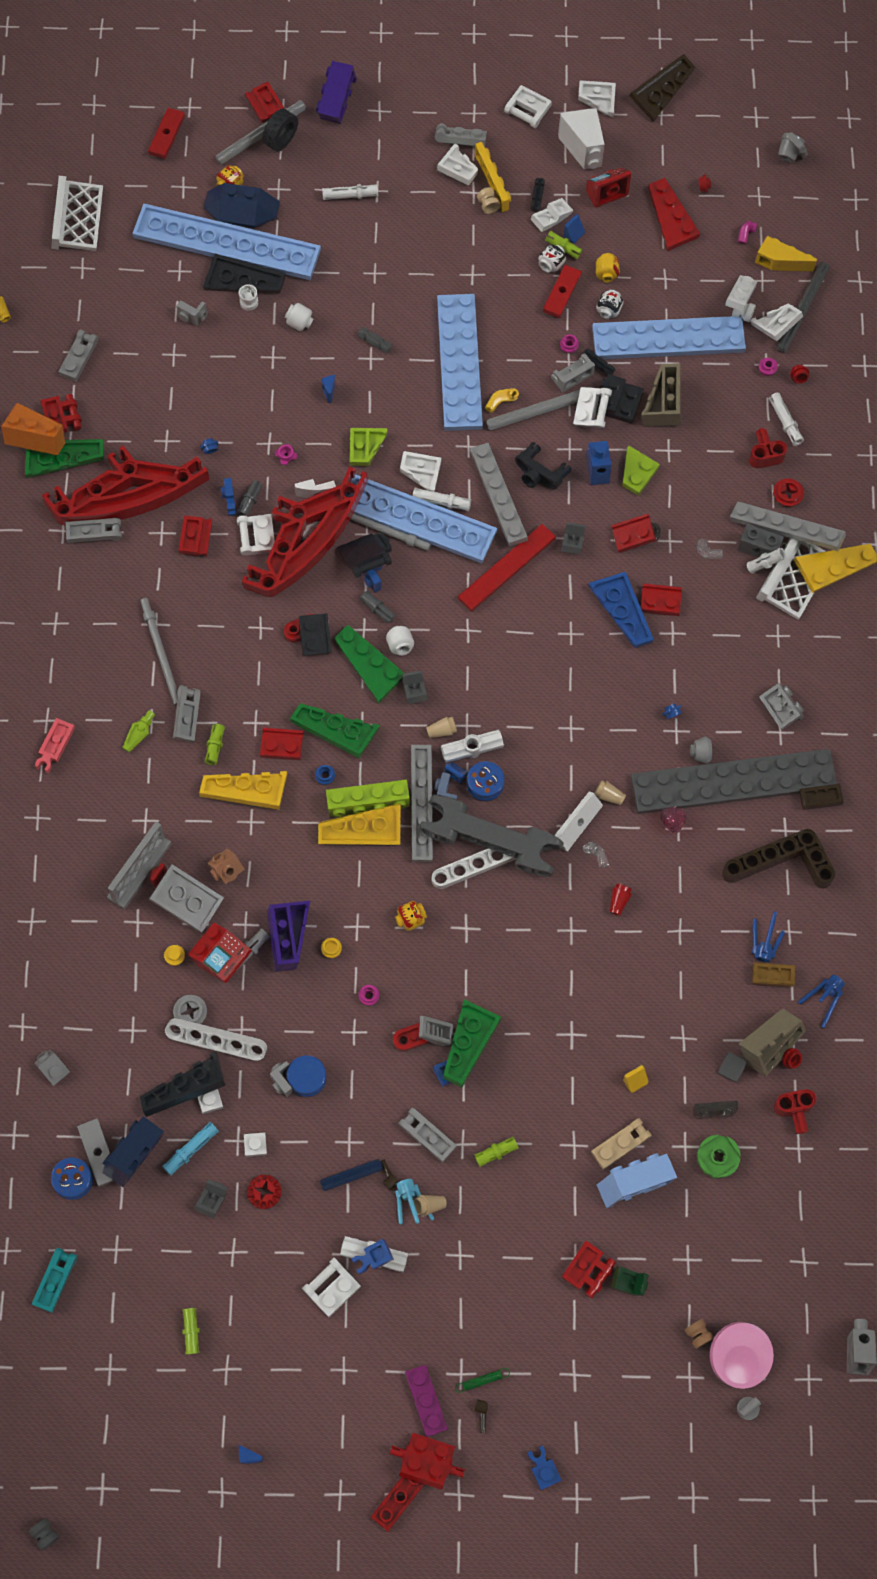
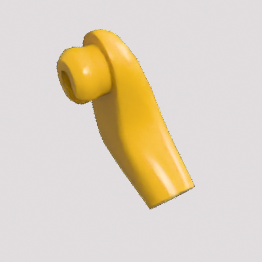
M515 388L496 391L490 397L485 409L493 413L500 403L517 400L519 391Z

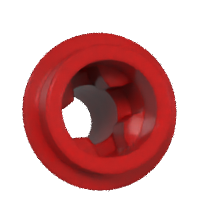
M616 884L615 888L612 889L610 913L621 916L623 909L632 896L631 888Z

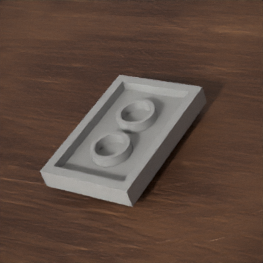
M173 864L170 865L149 898L151 902L200 933L204 931L224 897Z

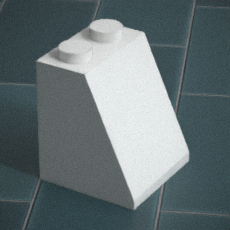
M597 108L560 113L558 136L561 142L583 169L602 167L605 144Z

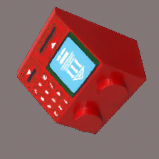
M618 168L609 170L599 176H593L587 180L586 192L594 207L596 208L628 196L631 172Z
M213 923L188 955L199 968L227 983L252 950L227 929Z

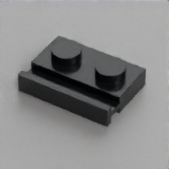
M328 613L298 616L302 655L332 653Z

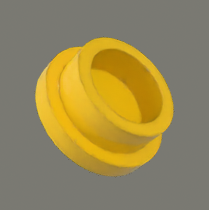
M336 938L325 939L321 945L322 954L327 958L338 957L342 951L340 941Z
M178 945L169 946L164 952L165 961L172 966L180 965L185 959L183 948Z

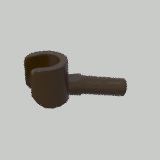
M385 1159L380 1162L387 1175L383 1183L391 1191L398 1182L389 1170Z
M478 1399L475 1412L481 1413L480 1433H486L488 1404L486 1401Z

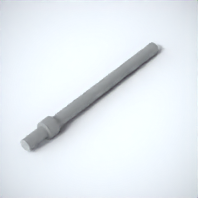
M353 514L350 519L402 540L411 547L417 546L427 551L431 547L430 543L418 539L415 535L405 534L360 515Z
M143 598L140 600L144 611L143 618L145 623L148 624L173 704L177 706L178 690L155 623L156 616L154 611L151 610L148 598Z

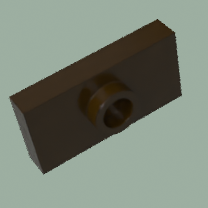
M840 784L801 788L799 792L803 810L843 805L844 803Z

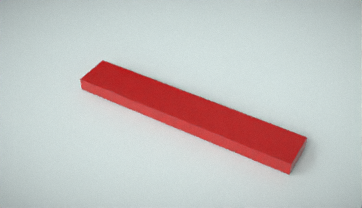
M541 524L527 536L528 541L519 543L462 592L458 596V600L472 612L556 539V536Z

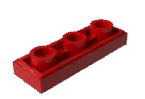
M167 108L148 149L149 155L166 159L185 118V112Z
M564 265L543 307L544 313L560 319L582 275L581 270Z
M401 1477L372 1514L371 1518L389 1532L425 1484ZM400 1492L405 1495L403 1501H398L396 1495Z

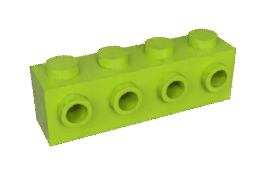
M407 780L326 790L329 817H342L401 803V809L410 807Z

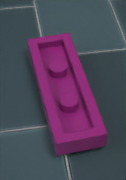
M426 1364L406 1371L405 1375L426 1437L448 1430Z

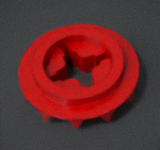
M786 478L776 483L773 496L782 507L789 506L791 508L794 505L798 506L803 500L804 489L798 481ZM787 488L790 493H793L791 494L790 499L787 496V494H785Z
M260 1174L252 1179L247 1188V1196L250 1203L259 1209L274 1207L282 1195L280 1183L271 1175ZM267 1183L268 1191L273 1194H265L261 1200V1193L256 1189H263Z

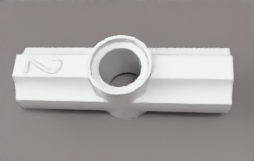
M495 730L481 735L471 734L466 736L465 739L441 745V751L445 763L467 757L476 758L481 753L503 748L504 744L501 732ZM469 744H475L477 748L470 749L467 746Z
M345 1236L340 1255L348 1258L364 1256L366 1254L364 1248L376 1242H365ZM390 1249L394 1260L381 1267L404 1272L408 1253Z

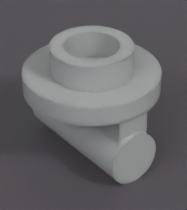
M756 1397L742 1398L738 1402L737 1412L741 1418L752 1420L758 1416L761 1403Z

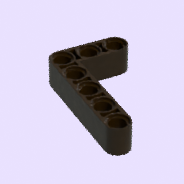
M804 829L730 859L723 868L722 876L725 881L734 883L801 856L815 885L824 889L831 885L835 878V870L816 833L811 829ZM802 838H808L811 843H804ZM789 845L793 851H786L783 846ZM765 853L773 854L774 859H768ZM811 856H817L820 859V861H813L811 859ZM752 860L756 866H749L746 861ZM728 868L736 869L737 874L729 873ZM820 874H826L829 880L822 879Z

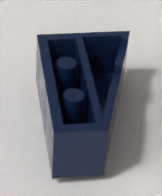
M144 1116L139 1122L137 1120L134 1121L128 1130L130 1133L120 1139L116 1149L102 1163L105 1165L102 1173L123 1188L160 1141L164 1133L162 1129Z

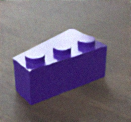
M332 61L331 66H328L326 71V77L328 78L326 84L322 85L321 94L323 96L321 101L317 103L316 112H318L320 119L341 124L347 108L348 96L351 97L352 95L351 85L352 82L356 83L357 76L353 65Z
M310 901L272 904L268 907L267 918L275 972L296 970L298 966Z

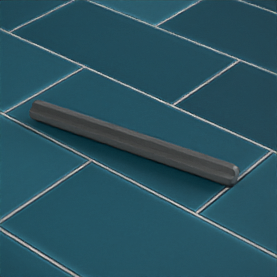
M821 262L797 307L798 310L802 311L803 317L782 336L777 347L778 351L785 353L788 350L829 270L828 263Z

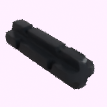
M543 178L535 179L531 211H540L545 185Z
M585 349L583 354L587 355L591 362L595 364V367L606 375H613L616 369L594 354L590 349Z

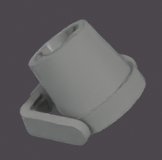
M792 132L784 133L781 138L778 157L790 163L795 162L798 155L804 159L808 155L804 139Z

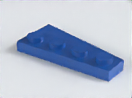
M626 571L589 583L588 587L634 648L653 643V636Z

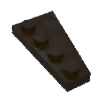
M683 54L631 92L630 97L654 122L692 74L695 66Z

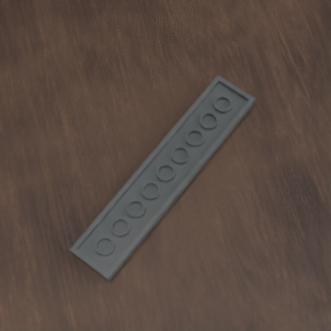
M830 749L631 774L637 814L800 794L801 788L837 784Z

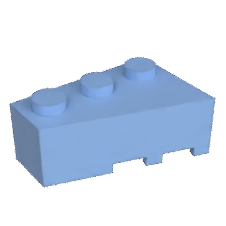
M656 1153L647 1157V1161L641 1162L639 1159L629 1163V1167L624 1169L622 1166L611 1169V1174L597 1184L606 1209L613 1207L618 1201L624 1199L628 1201L632 1199V1196L641 1193L645 1194L674 1181L677 1175L668 1155L659 1156Z

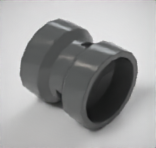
M48 1518L43 1519L28 1531L32 1538L38 1540L37 1546L41 1551L51 1546L60 1538L57 1531L51 1530V1523Z

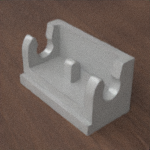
M582 354L581 358L559 372L557 370L553 371L551 379L564 393L594 375L595 364L591 362L586 354Z

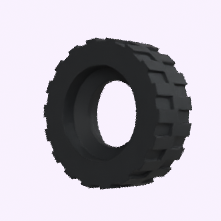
M285 108L277 110L265 125L262 142L276 152L282 151L291 142L297 131V116Z

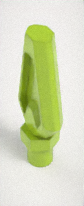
M149 710L145 716H142L140 721L132 724L122 747L125 751L130 753L149 734V726L155 716L152 711Z

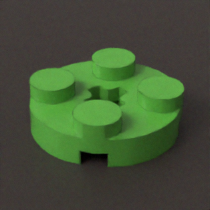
M709 1136L701 1143L697 1152L698 1165L706 1175L713 1179L729 1177L739 1166L740 1149L736 1142L727 1136ZM717 1151L719 1154H724L723 1162L714 1160V1152Z

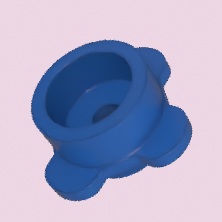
M676 703L665 707L666 712L662 713V715H666L667 720L682 713L680 710L682 705L676 706Z

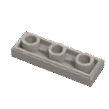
M94 1119L77 1126L98 1186L101 1187L114 1182L102 1173L105 1166L102 1163L110 1154L99 1120ZM96 1151H102L100 1156H95Z

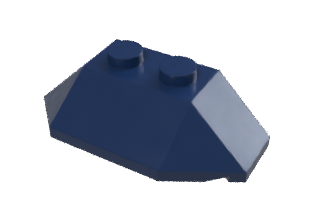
M223 183L207 192L204 209L216 221L255 228L270 220L277 219L280 201L261 188Z

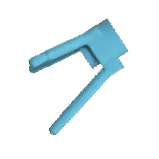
M405 1179L396 1184L398 1189L395 1191L398 1221L400 1225L403 1224V1198L404 1201L408 1200L415 1223L418 1224L419 1218L413 1198L418 1197L421 1193L418 1185H414L413 1179ZM432 1213L429 1214L430 1220H434Z

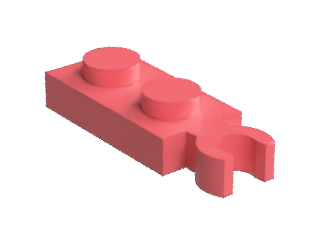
M58 718L55 719L38 752L42 758L36 761V769L39 770L42 764H47L45 772L49 773L52 769L51 762L55 761L58 763L75 730L73 724Z

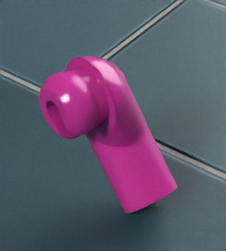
M747 221L741 226L738 243L747 244L749 232H756V222Z

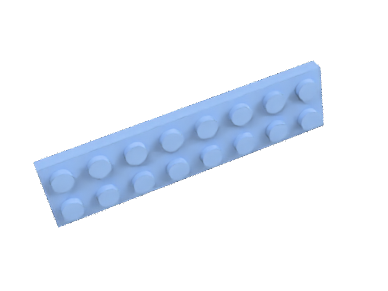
M475 294L437 295L444 431L481 430L483 424Z
M741 316L593 323L592 325L594 351L602 359L744 353L746 350Z
M355 474V478H352L351 483L357 485L361 476ZM369 479L354 514L405 534L415 535L418 539L481 564L497 533L496 527ZM349 492L345 496L352 497L354 493Z

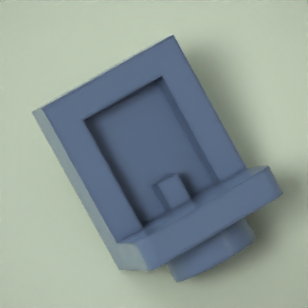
M442 772L441 779L437 778L435 784L437 795L457 800V795L447 793L450 774Z

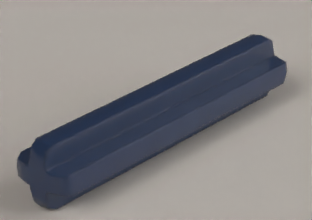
M379 1159L323 1178L320 1180L323 1191H327L382 1170V1164Z

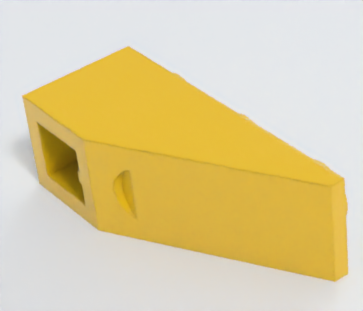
M769 236L766 237L758 250L755 263L773 271L813 272L817 259L812 255L805 254L795 247L788 246L778 239Z

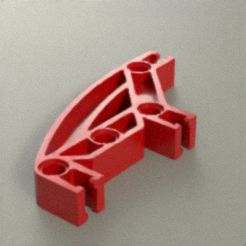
M123 445L119 448L121 454L119 458L126 461L119 464L114 458L116 456L114 452L108 454L109 464L114 471L107 470L73 491L71 500L66 497L59 486L54 488L56 494L54 497L56 500L60 499L61 501L53 504L49 499L50 494L48 492L43 494L42 498L57 522L66 526V522L110 518L123 520L155 510L189 493L209 480L208 470L206 467H201L202 463L198 457H195L181 467L134 460ZM132 486H137V487H138V488H135V489H132V490L125 491V490L129 489V488L132 487Z
M349 467L341 485L300 502L279 496L277 499L279 507L273 508L272 516L275 521L284 524L281 526L266 560L269 571L249 564L247 568L248 577L252 578L255 576L260 578V580L256 583L247 580L248 577L244 576L242 579L243 588L266 597H273L294 584L311 570L330 550L348 525L367 485V473L362 471L358 484L354 485L351 481L352 478H355L356 469ZM349 492L354 493L352 497L345 496ZM284 507V508H286V509H288V510H290V511H289V513L287 514V513L279 512V511H277V510H278V509L282 510V508ZM296 514H303L301 518L294 517ZM320 521L313 532L299 546L307 525ZM284 547L288 548V551L285 553L279 552ZM267 582L274 583L271 587L264 586Z

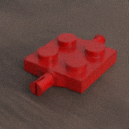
M412 1433L410 1442L405 1449L393 1445L389 1454L402 1458V1467L399 1474L401 1477L442 1490L449 1474L463 1478L465 1469L452 1465V1456L455 1450L453 1445Z

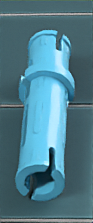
M209 1122L186 1145L175 1151L176 1153L162 1165L163 1169L172 1176L177 1169L184 1163L187 1164L190 1161L189 1159L219 1132L218 1129Z

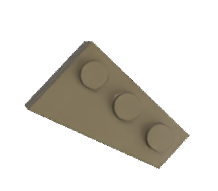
M661 364L653 384L654 387L647 399V405L641 415L643 426L681 425V364Z
M781 1009L741 1041L739 1046L744 1059L747 1061V1065L767 1077L781 1061L785 1051L792 1048L806 1030L802 1020L785 1009Z

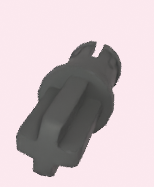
M254 480L248 492L243 494V500L236 511L238 515L248 517L251 508L257 503L256 498L263 487L261 482Z
M368 590L361 595L360 601L367 605L373 614L376 613L386 623L393 621L395 614L383 605L384 602L382 600L379 601Z

